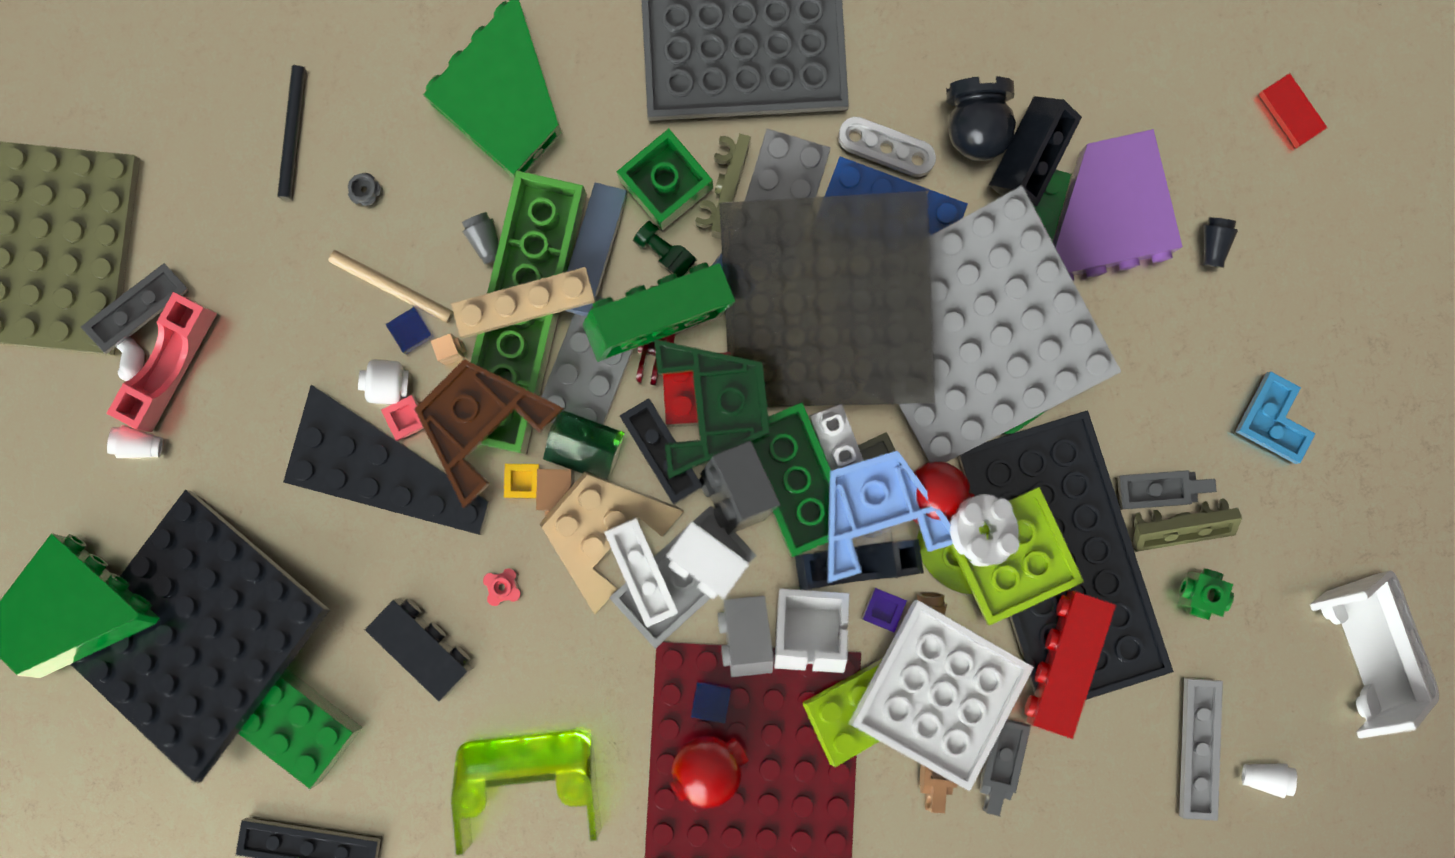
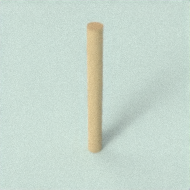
M337 250L331 253L329 262L446 323H449L452 319L453 311Z

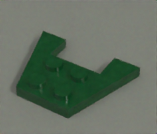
M654 339L658 375L693 371L700 440L665 443L669 479L711 460L717 454L770 433L762 362Z

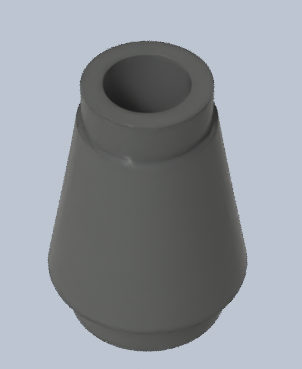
M487 212L463 221L462 224L465 230L462 232L480 259H482L484 265L495 261L499 241L493 218L490 219Z

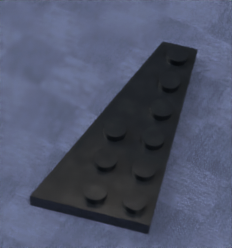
M310 386L283 483L482 535L490 501L478 495L466 508H463L445 472L316 386Z

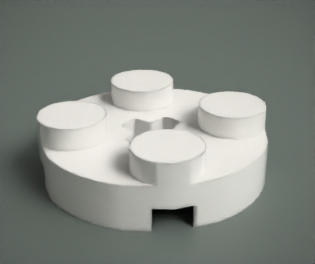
M978 495L966 499L959 505L961 507L958 509L957 514L953 515L950 523L951 539L956 550L961 555L965 554L968 559L972 560L970 561L971 563L978 566L998 564L1005 561L1018 550V524L1008 500L998 499L992 495ZM984 522L990 529L988 539L985 534H980L979 527L984 526Z

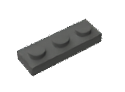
M163 263L80 327L106 355L161 313L173 292L183 296L188 292V289L169 267Z

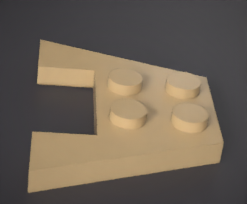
M584 472L539 524L589 607L596 614L617 590L614 584L594 569V566L611 548L604 531L639 517L663 537L684 511L672 504Z

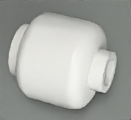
M372 359L367 365V370L359 371L358 390L365 391V399L369 403L395 404L400 401L401 397L406 398L409 371L403 370V365L398 361Z

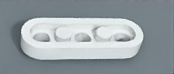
M861 117L848 118L840 127L839 143L843 149L850 153L914 177L928 174L935 164L936 154L933 147L922 140ZM857 132L860 134L861 139L857 142L852 141L849 138V134ZM882 144H889L892 147V152L883 153L880 146ZM920 156L923 159V164H913L912 157Z

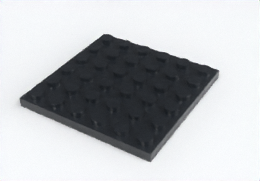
M185 489L120 575L130 584L128 589L133 594L144 597L152 604L150 609L160 619L156 624L70 665L193 783H201L330 610L194 492Z

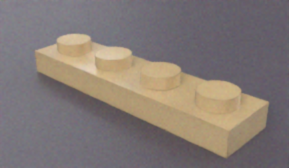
M583 267L451 303L459 336L463 339L595 303V298L587 269Z

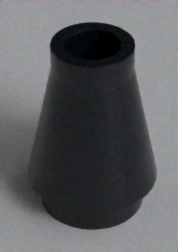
M1209 217L1207 225H1203V265L1224 268L1226 258L1238 232L1235 229L1236 221Z

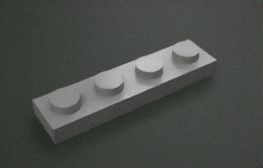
M1184 678L1179 816L1183 819L1218 821L1223 681Z

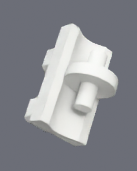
M842 403L809 415L831 471L864 461Z

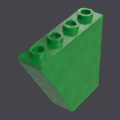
M509 0L508 2H502L496 8L493 14L494 18L486 26H480L473 33L471 43L463 51H457L448 62L449 67L441 75H435L428 82L426 92L423 95L431 106L511 177L515 178L516 170L526 173L560 137L562 130L520 1Z
M51 533L0 600V659L16 675L42 678L156 624L160 618L150 609L152 604L147 599L138 594H133L128 589L130 584L125 579L116 574H111L106 569L108 564L103 559L85 550L87 546L85 542L71 534L64 537Z

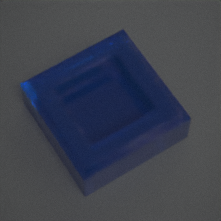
M416 307L409 309L385 324L404 354L434 337Z
M697 681L691 717L725 724L731 688Z

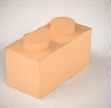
M451 333L431 340L436 358L442 364L448 365L465 358L464 352H466L463 341Z

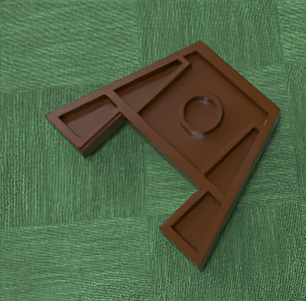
M463 359L414 410L463 508H466L490 484L466 458L514 410L538 433H541L564 408Z

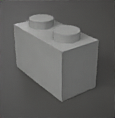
M765 596L724 600L723 612L717 613L719 633H726L727 645H721L723 666L730 665L731 677L772 673L774 659Z

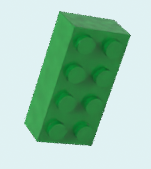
M707 262L690 268L688 270L690 274L678 278L676 274H671L659 279L657 286L646 289L644 285H640L626 291V297L614 301L612 297H607L593 303L594 308L588 312L582 325L597 362L654 342V339L659 340L721 317L733 305L735 299L720 263L710 267Z
M803 403L768 416L770 433L751 441L780 503L772 513L791 557L828 543L829 482L831 469Z
M286 669L238 734L303 785L311 789L323 781L363 727Z

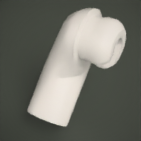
M128 337L117 346L122 352L118 376L124 381L130 380L142 369L145 359L144 350L131 337Z

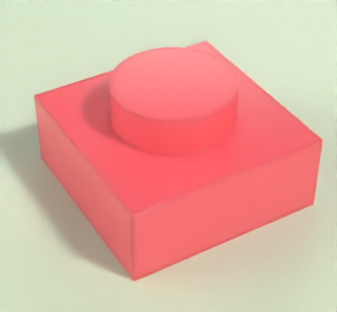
M413 395L381 410L397 441L424 429L414 410L418 402Z

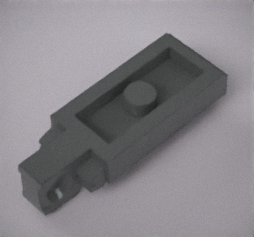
M1189 470L1117 476L1120 510L1189 505L1193 502H1198V493L1217 492L1216 479L1196 480V473L1189 472Z
M1007 719L984 763L980 780V793L986 794L983 811L988 814L1000 817L1004 799L1011 800L1013 793H1016L1031 729L1029 724Z

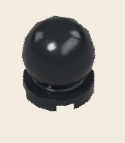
M996 76V83H980L979 77H971L950 83V88H946L947 103L956 106L950 114L948 132L952 145L963 156L972 161L991 160L1003 154L1013 141L1016 121L1013 110L1006 103L1013 99L1015 95L1013 80Z

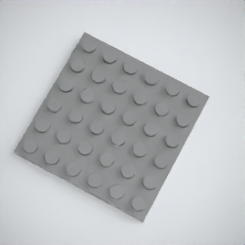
M1022 186L836 287L930 462H948L1121 372Z

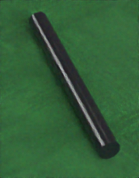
M292 65L277 193V197L281 199H291L305 76V67L300 65Z

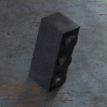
M1033 96L1014 134V139L1008 146L989 186L1001 196L1022 186L1032 205L1037 207L1082 116L1064 99Z
M649 398L620 415V418L673 505H676L703 487L693 469H689L670 479L668 478L665 443H674L676 441Z
M401 598L393 599L365 628V631L440 702L473 669L468 663L471 659L460 647L455 646L452 648L444 640L446 634L435 623L431 622L428 625L419 616L422 612L415 603L407 598L405 601Z

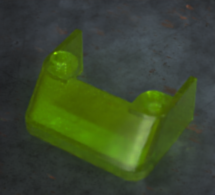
M572 728L478 738L463 743L458 748L455 756L451 794L456 856L463 855L473 843L470 818L478 816L485 809L487 804V787L556 780L557 795L561 802L570 807L587 806L590 841H597L602 826L594 745L590 734L583 729Z

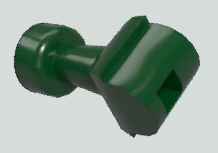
M650 220L647 221L638 230L633 238V242L640 248L649 246L660 257L658 260L660 266L669 274H676L678 278L684 276L697 259L685 247L681 245L672 246L659 237V228Z

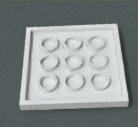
M914 600L849 724L970 791L1034 667L924 603Z

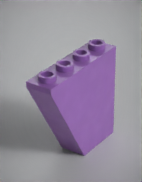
M1154 129L1089 143L1080 151L1053 240V245L1073 281V275L1086 273L1087 278L1106 274V268L1119 265L1120 270H1127L1140 266V260L1152 258L1153 263L1170 260L1173 258L1172 253L1183 247Z

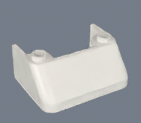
M1393 571L1378 573L1326 591L1310 605L1312 611L1321 609L1324 617L1330 619L1335 625L1342 624L1364 684L1360 691V696L1356 698V705L1359 714L1366 719V722L1357 731L1358 737L1365 738L1416 729L1438 703L1439 691L1396 574Z

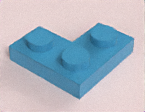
M1271 371L1265 374L1235 431L1294 464L1301 463L1316 434L1286 418L1301 387Z

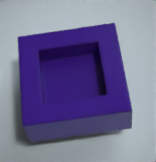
M874 587L861 619L895 632L907 601Z

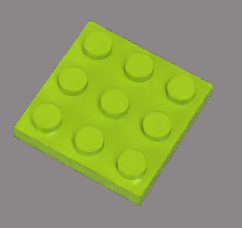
M1040 487L1008 500L1018 524L1019 548L1005 561L989 566H978L971 563L970 561L972 560L968 559L965 554L961 555L954 547V544L950 545L982 615L989 626L1084 582ZM984 522V526L979 527L980 534H985L988 539L990 529Z

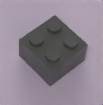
M751 441L713 456L700 473L701 478L699 481L703 486L701 489L705 496L711 497L715 506L713 512L716 522L720 528H725L728 535L765 520L780 505Z

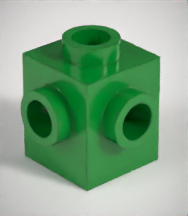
M1203 568L1202 573L1188 572L1179 589L1180 598L1178 604L1189 607L1190 615L1205 620H1210L1211 615L1223 617L1224 613L1229 611L1232 606L1234 593L1231 591L1234 584L1223 581L1224 574L1207 568ZM1211 589L1209 597L1207 598V593Z

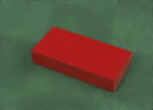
M1290 73L1259 93V96L1295 148L1300 147L1328 128Z

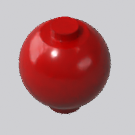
M929 462L917 467L914 471L916 477L927 490L928 500L917 488L916 499L919 508L925 509L932 506L941 510L950 523L953 515H956L961 507L959 505L966 499L975 497V494L968 493L970 483L961 470L949 463ZM935 511L925 514L932 519L940 520ZM913 519V521L919 525L918 520Z
M714 736L697 737L684 744L676 754L672 766L674 781L670 784L680 801L687 799L694 806L714 808L723 805L735 795L742 780L741 766L749 762L744 749L735 738L724 742Z

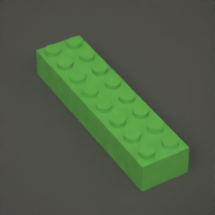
M516 170L487 294L567 272L575 248L587 197L583 185ZM559 312L477 334L471 363L540 396ZM514 410L480 445L526 455L532 426Z

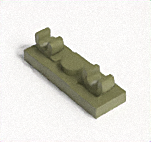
M739 133L737 144L730 137L720 136L719 144L729 147L730 152L726 155L715 153L714 160L719 164H730L728 165L726 175L720 173L717 180L715 193L720 194L719 202L716 208L715 204L711 201L702 200L700 207L708 209L711 212V216L708 219L696 217L695 220L696 225L699 227L708 228L712 226V237L722 240L751 145V136Z
M1224 498L1219 501V511H1212L1209 508L1208 502L1204 501L1200 513L1183 512L1167 520H1162L1161 513L1156 509L1153 510L1151 516L1153 522L1149 523L1145 522L1142 519L1141 513L1138 512L1134 518L1135 533L1132 543L1135 552L1234 536L1242 520L1239 508L1229 509V504Z

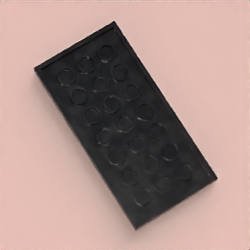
M1088 410L987 441L959 455L958 458L963 474L970 483L969 493L975 494V496L992 495L998 499L1011 500L1040 487L1084 581L1068 590L1116 605L1086 700L1173 673L1174 671ZM1068 590L1009 616L1023 660L1034 667L1029 676L1034 695L1038 682L1035 681L1037 668L1041 661L1045 662L1049 651L1046 648V640L1052 628L1056 629L1060 617L1056 615L1057 606L1061 596H1066Z

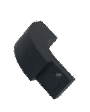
M919 539L854 546L862 572L829 583L827 582L828 550L795 556L800 590L867 580L899 578L924 573Z

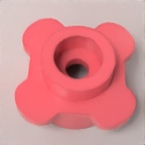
M507 568L503 573H487L484 576L483 583L488 588L489 595L487 601L490 605L498 606L502 601L510 600L515 602L520 598L521 592L517 589L515 580L517 575L513 569ZM500 584H504V590L499 589Z

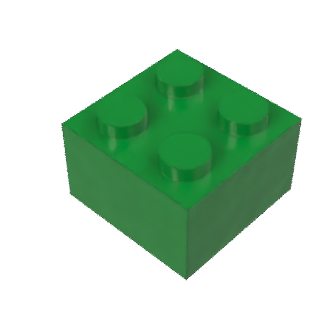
M669 128L616 171L619 181L661 231L666 229L713 189V179Z

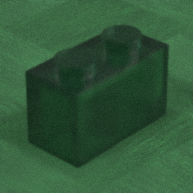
M563 410L556 417L549 430L543 460L582 474L588 472L608 480L617 462L625 432Z

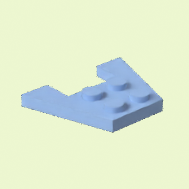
M898 451L830 471L828 583L862 572L852 538L917 519L927 551H933L953 544L950 522L942 511L932 506L925 509L919 508L916 499L917 488L928 500L927 490ZM935 511L940 520L932 519L925 514Z

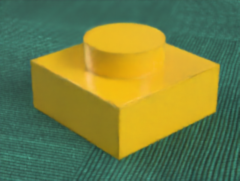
M505 463L504 498L536 499L537 469H540V464Z

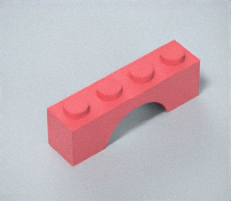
M173 292L157 320L158 337L149 359L133 378L122 384L106 414L136 430L153 432L217 313L187 297Z

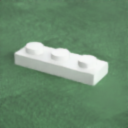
M635 517L604 531L645 626H652L678 614L637 518Z

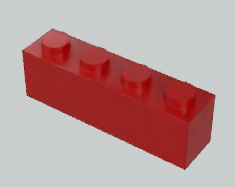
M1068 590L1066 596H1061L1056 610V615L1060 616L1056 629L1052 628L1046 640V648L1049 651L1045 662L1041 661L1036 671L1035 681L1038 682L1035 695H1030L1025 705L1024 714L1027 715L1026 722L1043 730L1070 739L1074 738L1116 607L1115 604Z

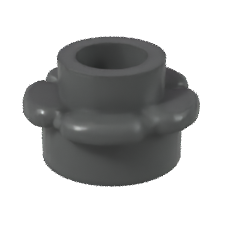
M369 173L357 174L348 183V196L355 204L371 205L376 201V196L380 195V183L375 181V177ZM362 187H367V191L363 193L361 191Z

